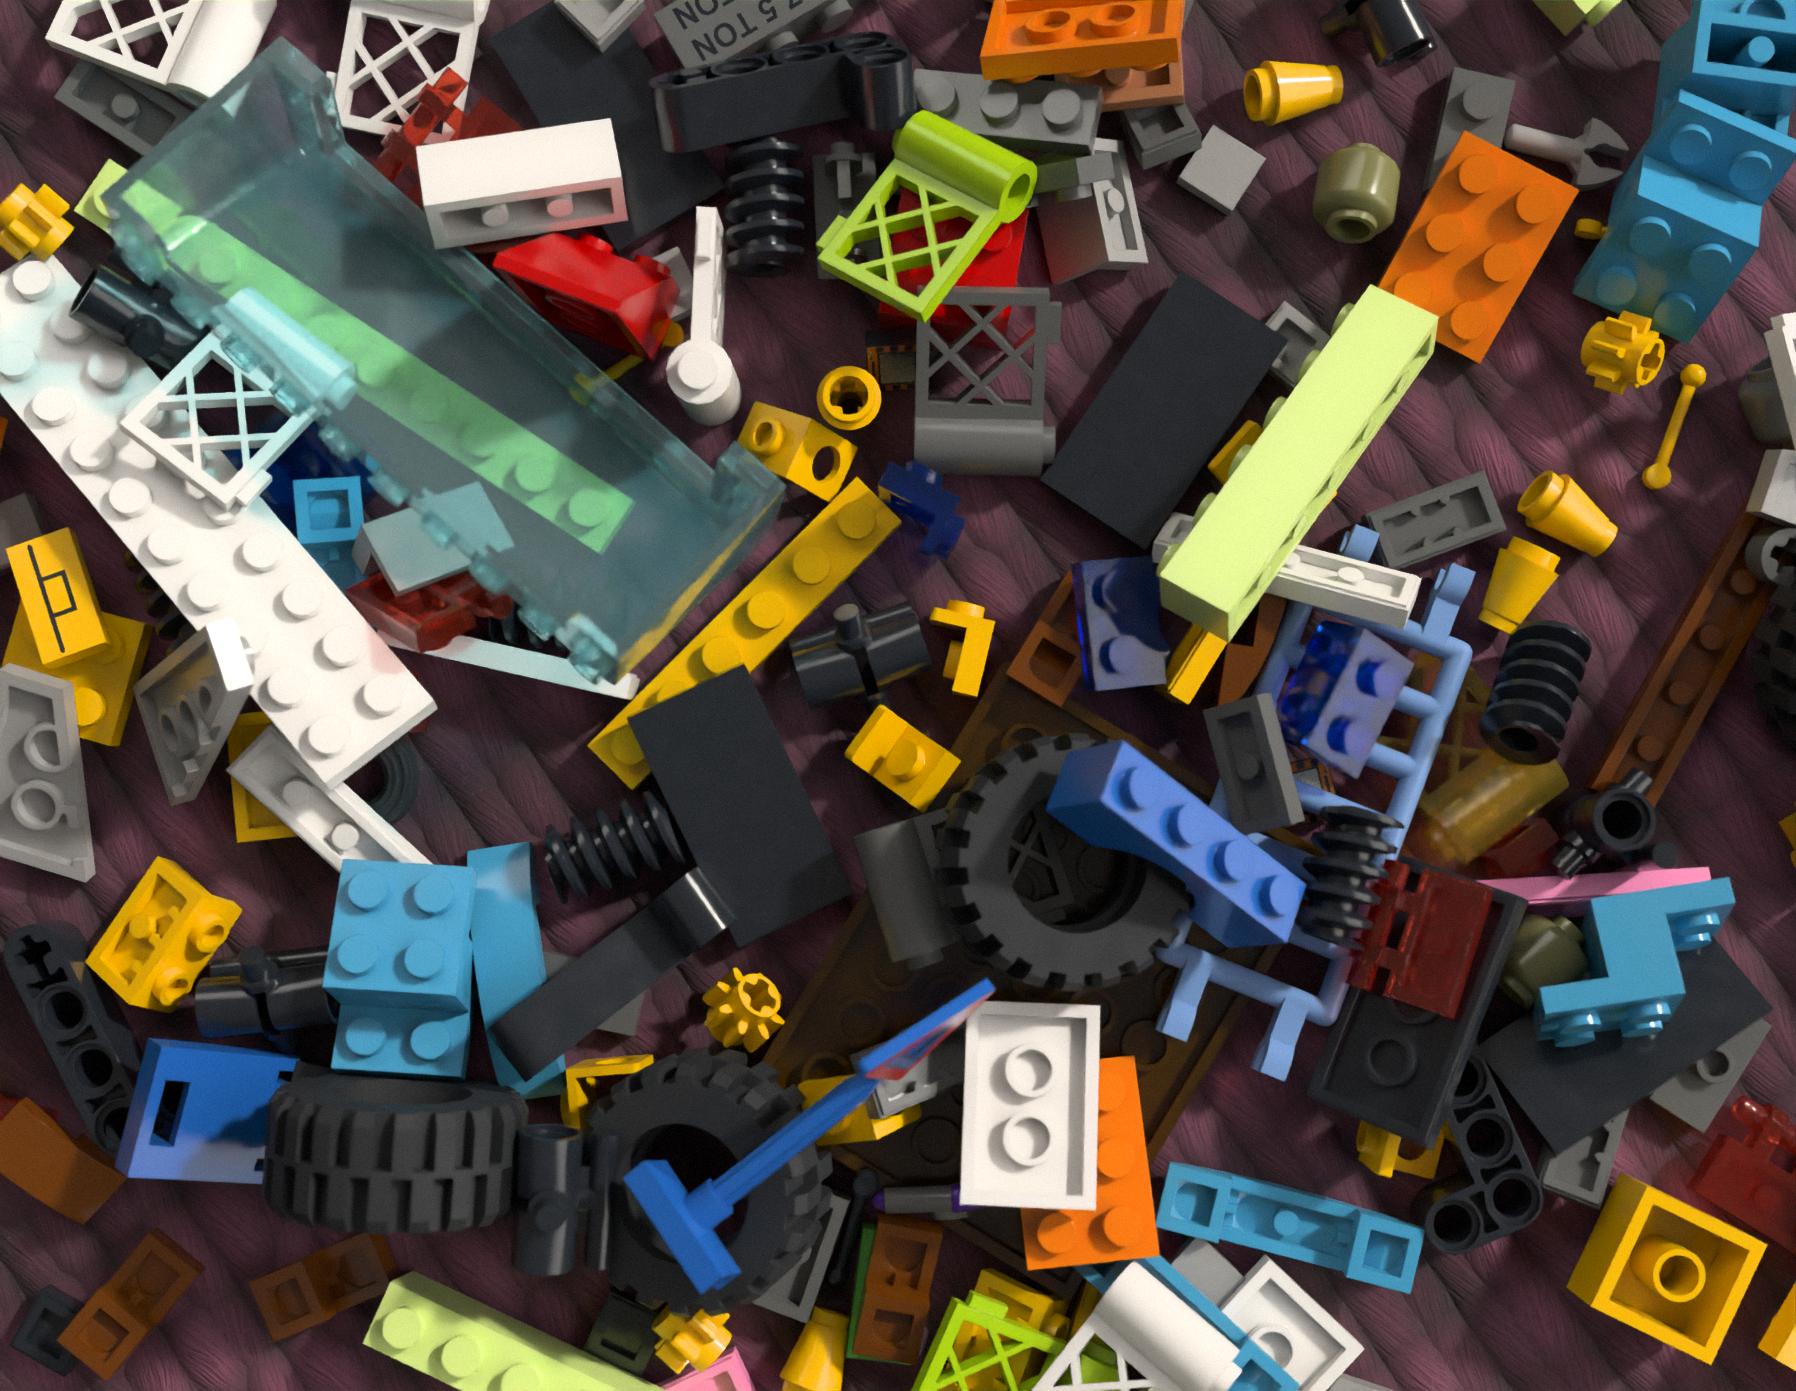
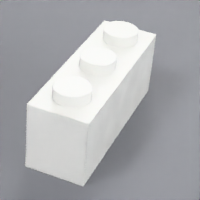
M610 118L416 146L423 204L436 250L628 221L622 175Z

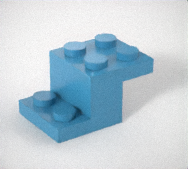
M1693 0L1691 18L1662 46L1652 131L1678 91L1682 89L1787 135L1790 114L1796 111V0Z
M1680 89L1613 191L1606 233L1575 278L1572 294L1619 315L1624 310L1652 319L1651 329L1688 345L1759 248L1762 206L1796 160V139Z
M343 859L322 986L341 1004L331 1069L336 1073L465 1081L478 989L473 958V942L469 938L477 873L473 867Z
M1729 877L1590 899L1580 931L1586 938L1582 945L1589 962L1588 970L1591 980L1539 988L1531 1015L1537 1041L1554 1038L1556 1047H1571L1594 1041V1032L1621 1029L1623 1037H1639L1662 1031L1661 1022L1670 1021L1686 994L1675 951H1687L1707 946L1711 943L1710 937L1718 935L1736 904Z

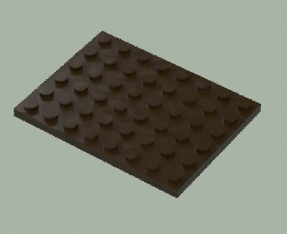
M1004 660L949 750L951 754L961 760L960 764L927 810L922 813L917 808H914L908 819L945 808L952 795L961 792L968 783L965 778L979 765L995 758V754L1045 736H1061L1067 733L1088 734L1089 739L1097 741L1105 738L1116 742L1124 740L1208 807L1216 787L1068 697L1061 708L1058 709L1005 676L1011 663ZM1030 812L1019 821L1011 838L1022 844L1033 822ZM1047 812L1075 899V903L1063 906L1067 919L1052 924L1072 925L1081 923L1096 915L1111 896L1118 876V850L1092 846ZM947 821L931 826L935 840L937 830L945 828ZM1283 827L1257 832L1312 855L1325 856L1322 851ZM1036 837L1030 849L1043 855L1038 837ZM1011 848L1008 851V870L1017 854ZM1026 857L1012 884L1014 892L1030 901L1055 894L1047 867ZM1298 877L1303 882H1310L1308 880ZM866 887L761 1062L764 1061L779 1071V1076L775 1082L784 1090L793 1084L797 1087L798 1084L807 1080L855 1074L850 1055L898 1037L985 979H988L996 989L985 1001L1100 1005L1099 1059L1134 1055L1148 1167L1150 1168L1251 997L1207 980L1197 1006L1192 1029L1187 1042L1154 1029L1179 968L1160 961L1155 954V950L1151 953L1154 963L1139 974L1127 972L1121 975L1120 983L1102 989L1085 987L1082 991H1060L1039 987L1004 976L990 968V963L983 957L973 955L960 940L941 948L944 956L943 960L922 968L907 971L904 960L890 961L868 887ZM1301 899L1299 907H1306L1308 903ZM1192 922L1184 942L1263 975L1267 973L1284 944L1228 948L1195 922ZM964 1084L920 1102L922 1110L920 1119L877 1140L818 1146V1148L822 1151L827 1150L831 1152L832 1157L856 1172L862 1169L875 1171L880 1179L879 1186L883 1188L961 1183ZM985 1207L970 1212L966 1218L936 1220L1069 1302L1084 1278L1072 1266L1027 1270L1020 1207ZM925 1212V1214L932 1217L931 1212Z

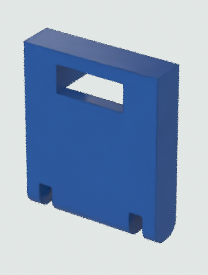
M148 1038L114 1167L126 1177L262 1184L264 1164L257 1163L256 1160L257 1158L264 1159L268 1101L282 1084L291 1082L289 1078L278 1077L279 1071L294 1072L296 1061L302 1058L294 1053L281 1054L276 1050ZM165 1081H182L184 1085L168 1143L157 1134L152 1133Z

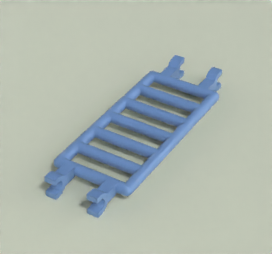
M1355 524L1351 532L1346 531L1343 533L1336 555L1368 563L1380 533ZM1455 563L1448 564L1446 570H1437L1430 589L1429 601L1420 624L1408 619L1404 630L1288 599L1277 634L1251 695L1271 692L1281 732L1399 779L1385 815L1402 822L1405 827L1404 829H1383L1382 836L1398 847L1396 854H1375L1373 860L1390 874L1388 879L1367 880L1365 885L1381 898L1385 892L1472 659L1473 651L1470 645L1449 636L1459 607L1469 591L1476 572ZM1312 608L1443 660L1430 696L1300 644L1299 642ZM1289 668H1294L1421 719L1408 755L1277 703ZM1220 777L1209 808L1233 826ZM1294 778L1303 810L1318 815L1320 809L1324 806L1347 805L1377 812ZM1260 833L1244 835L1295 876L1310 882L1317 881L1314 876L1302 867L1304 858L1316 857L1315 855ZM1186 885L1185 892L1192 894L1191 889ZM1359 905L1357 911L1373 923L1379 905ZM1178 914L1173 926L1179 930V935L1169 948L1157 947L1155 949V954L1160 961L1179 968L1154 1029L1187 1042L1195 1020L1197 1006L1207 980L1275 1007L1266 1034L1256 1050L1250 1068L1285 1082L1293 1060L1294 1047L1304 1021L1308 1020L1320 1026H1330L1336 1021L1362 952L1343 948L1301 932V929L1293 923L1288 943L1331 959L1318 996L1184 943L1193 921L1185 916V914ZM1352 930L1349 936L1364 948L1370 930Z

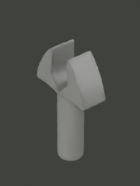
M1592 118L1584 126L1583 135L1575 139L1518 124H1512L1504 136V146L1506 149L1564 163L1573 175L1570 185L1579 189V192L1603 187L1623 174V171L1608 167L1600 168L1586 154L1591 151H1600L1605 155L1620 158L1629 150L1623 139L1612 128L1596 118Z

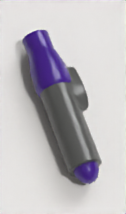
M961 1183L884 1188L883 1192L877 1193L872 1199L873 1206L878 1210L885 1211V1214L931 1212L933 1219L936 1220L961 1219L968 1217L969 1213L985 1207H1001L960 1204Z

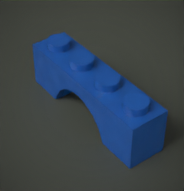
M1124 740L1068 752L1045 809L1048 813L1092 846L1121 850L1143 857L1175 874L1191 889L1195 897L1190 914H1185V916L1228 948L1287 943L1306 886L1303 881Z

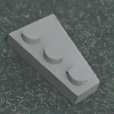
M8 663L0 668V857L86 883L96 874L73 682Z

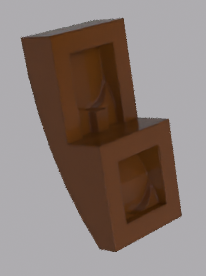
M1069 570L1020 648L1005 676L1060 709L1123 603Z
M1264 592L1248 615L1244 645L1231 643L1225 645L1215 663L1209 708L1237 701L1248 689L1271 649L1283 615L1286 598Z
M28 1097L21 1100L0 1122V1173L47 1206L82 1225L129 1178L114 1167L116 1161L100 1150L84 1133L75 1139Z
M878 1211L861 1293L852 1354L917 1365L930 1309L929 1292L943 1236L941 1222L898 1214H885V1212Z
M158 1227L145 1236L110 1281L94 1293L57 1341L107 1382L171 1311L205 1270L206 1266Z
M359 1231L252 1280L249 1282V1285L271 1337L276 1342L323 1323L340 1311L385 1294L390 1282L401 1277V1273L384 1234H367V1231Z

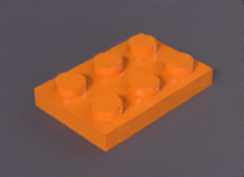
M994 0L980 54L983 80L1003 79L1007 83L1017 84L1031 81L1039 75L1066 73L1071 77L1081 78L1095 75L1103 69L1131 67L1136 71H1153L1165 66L1167 63L1179 62L1185 0Z
M1464 130L1460 133L1376 287L1439 316L1435 342L1480 364L1579 189Z
M1134 1055L1099 1059L1096 1210L1020 1207L1028 1271L1160 1256Z

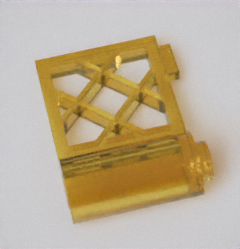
M1424 653L1389 680L1405 685L1413 679L1412 689L1421 692L1423 670L1437 661L1438 658ZM1470 664L1453 707L1455 715L1451 745L1440 744L1437 753L1450 754L1447 782L1430 795L1423 789L1417 803V807L1423 813L1430 826L1423 832V835L1432 849L1445 862L1448 863L1453 858H1456L1464 865H1467L1569 786L1566 775L1555 759L1548 764L1537 766L1518 765L1502 758L1491 749L1485 750L1461 746L1465 712L1483 714L1491 691ZM1467 689L1480 704L1466 702ZM1364 698L1344 714L1351 724L1345 729L1346 731L1389 748H1404V754L1408 755L1416 734L1418 718L1411 715L1408 716L1406 739L1381 736L1365 717V714L1380 704L1379 702ZM1460 756L1477 758L1458 772Z

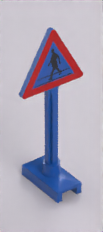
M988 979L983 980L856 1064L861 1073L845 1079L715 1182L708 1179L689 1194L666 1160L644 1161L623 1177L700 1294L707 1292L713 1286L716 1290H719L742 1273L713 1230L715 1226L733 1213L732 1205L862 1105L883 1080L898 1081L903 1078L996 991Z

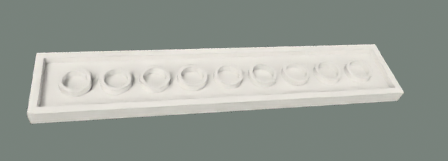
M33 254L28 255L0 274V395L197 632L206 624L233 618L238 635L247 639L254 655L255 671L252 675L254 685L249 695L328 790H332L437 710L435 701L260 496L247 509L238 502H235L226 511L121 431L119 423L161 380L145 361L135 355L127 346L122 347L68 316L71 305L81 287L53 254L44 262H41ZM186 409L159 411L145 425V427L161 439L191 437L189 413ZM198 425L199 437H207L208 435ZM221 450L200 451L202 470L223 486L239 472ZM180 452L193 462V452Z

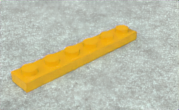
M856 477L587 746L631 790H636L653 772L627 721V716L741 662L745 663L751 675L902 524V521Z

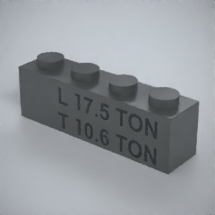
M676 0L653 15L660 36L678 67L685 69L799 45L798 41L818 29L823 33L837 29L851 18L854 8L868 0Z

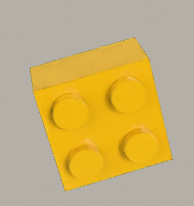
M1620 1171L1566 1288L1589 1306L1712 1365L1767 1244Z

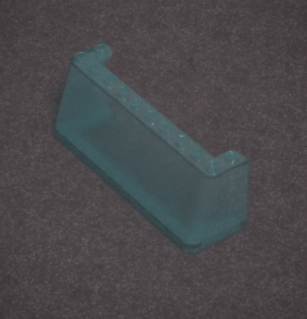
M282 35L99 196L112 221L106 229L113 239L125 250L120 256L134 274L149 286L157 280L174 294L170 302L184 319L198 330L207 324L224 339L219 346L233 363L247 374H250L255 368L258 369L273 383L269 391L282 407L296 418H299L304 412L307 413L323 428L318 435L330 450L347 463L353 457H356L372 472L368 477L369 482L388 502L398 507L405 501L422 517L418 522V526L437 546L444 551H448L454 545L472 562L467 567L470 574L493 595L497 596L504 590L522 606L517 614L536 635L546 641L554 635L571 650L572 653L567 657L568 661L592 684L597 685L604 679L616 685L771 535L786 485L736 440L717 459L715 471L711 469L463 246L436 250L426 213L346 143L332 80Z

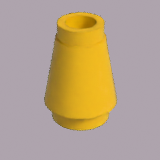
M1263 61L1259 68L1248 70L1244 79L1243 94L1247 114L1252 121L1263 120L1265 124L1271 126L1327 107L1328 105L1338 104L1343 95L1341 71L1336 65L1325 66Z
M855 366L839 367L828 373L821 381L817 391L818 409L823 418L836 428L842 430L862 428L876 417L880 409V387L875 378L862 368ZM850 398L856 399L862 404V407L857 406V413L850 415L843 414L842 407H840L844 400Z
M1551 470L1543 472L1528 486L1518 503L1517 510L1526 517L1525 523L1528 527L1580 551H1585L1592 557L1603 553L1613 542L1618 531L1617 526L1609 521L1606 515L1568 474L1558 476Z
M1513 536L1507 549H1499L1482 605L1483 609L1478 619L1510 634L1517 628L1518 624L1520 625L1557 579L1559 575L1554 570L1561 558L1537 545Z
M814 1306L811 1318H809L808 1323L805 1325L779 1375L784 1379L781 1391H841L848 1337L847 1329L850 1321L848 1316L833 1310Z

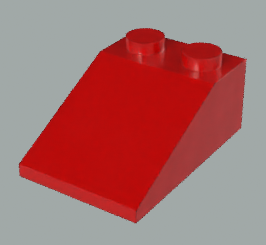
M553 232L497 253L492 265L540 320L655 363L672 322L670 316L681 292L673 277L669 276L671 269L666 265L643 255H636L633 262L611 254L613 251L611 245L597 237L582 232L577 234L575 240Z

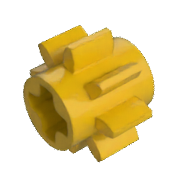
M20 183L0 204V228H2L0 231V247L18 262L28 252L41 262H44L74 229L71 224L61 217L70 208L69 204L46 184L34 194L23 183Z
M1623 310L1619 319L1607 317L1605 321H1599L1592 326L1582 345L1581 361L1587 367L1586 374L1596 377L1594 387L1622 396L1627 386L1637 389L1639 385H1646L1654 379L1662 365L1665 346L1664 342L1658 338L1659 332L1650 330L1652 319Z
M737 967L733 968L703 995L702 999L711 1006L707 1012V1020L704 1021V1024L709 1028L711 1034L719 1042L723 1043L725 1048L744 1043L750 1053L754 1052L784 1025L785 1021L776 1014L780 1008L782 996L779 994L776 986L763 976L762 973L747 974L743 977Z
M668 1303L651 1327L661 1337L654 1345V1348L657 1350L655 1354L676 1374H679L687 1363L699 1373L705 1371L721 1355L732 1338V1334L722 1326L729 1319L730 1315L726 1313L710 1317L704 1313L702 1308L692 1318L673 1316L669 1312L670 1303Z

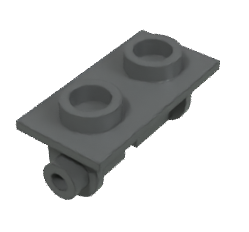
M838 142L830 145V154L812 155L816 243L838 215L848 219L876 183L875 152L856 153L854 143ZM879 237L856 243L845 259L856 265L880 259ZM817 248V258H818V256L821 254V252H819V251H818V248ZM817 259L818 281L843 280L822 269Z

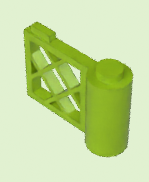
M922 110L915 113L903 128L896 130L892 141L895 158L848 219L838 215L816 243L818 251L821 252L817 259L822 269L925 324L1001 222L1010 223L1017 219L1025 210L1036 187L1037 167L1034 162L930 111ZM899 186L920 195L922 208L886 217L884 206ZM930 201L936 203V205L931 206ZM960 216L974 223L963 238L941 244L937 243L934 223ZM921 226L926 227L929 247L893 256L889 234ZM880 237L884 258L858 265L845 259L856 243ZM932 264L934 277L919 297L898 287L897 272ZM887 275V280H888V281H886V280H884V279H882V278H880V277Z
M970 1290L966 1301L952 1297L911 1391H937L956 1382L959 1391H969L964 1378L997 1362L1008 1388L1005 1391H1031L1071 1340L1060 1339L1006 1318L1008 1306L1005 1303ZM965 1320L985 1328L992 1348L958 1363L952 1346L963 1321ZM998 1333L1012 1339L1001 1344ZM1093 1336L1079 1354L1082 1384L1119 1381L1116 1351L1101 1338ZM1030 1347L1048 1352L1040 1374L1016 1385L1007 1358ZM946 1360H948L950 1368L942 1371ZM1071 1366L1055 1386L1072 1385ZM1117 1389V1390H1104V1391H1120V1389Z

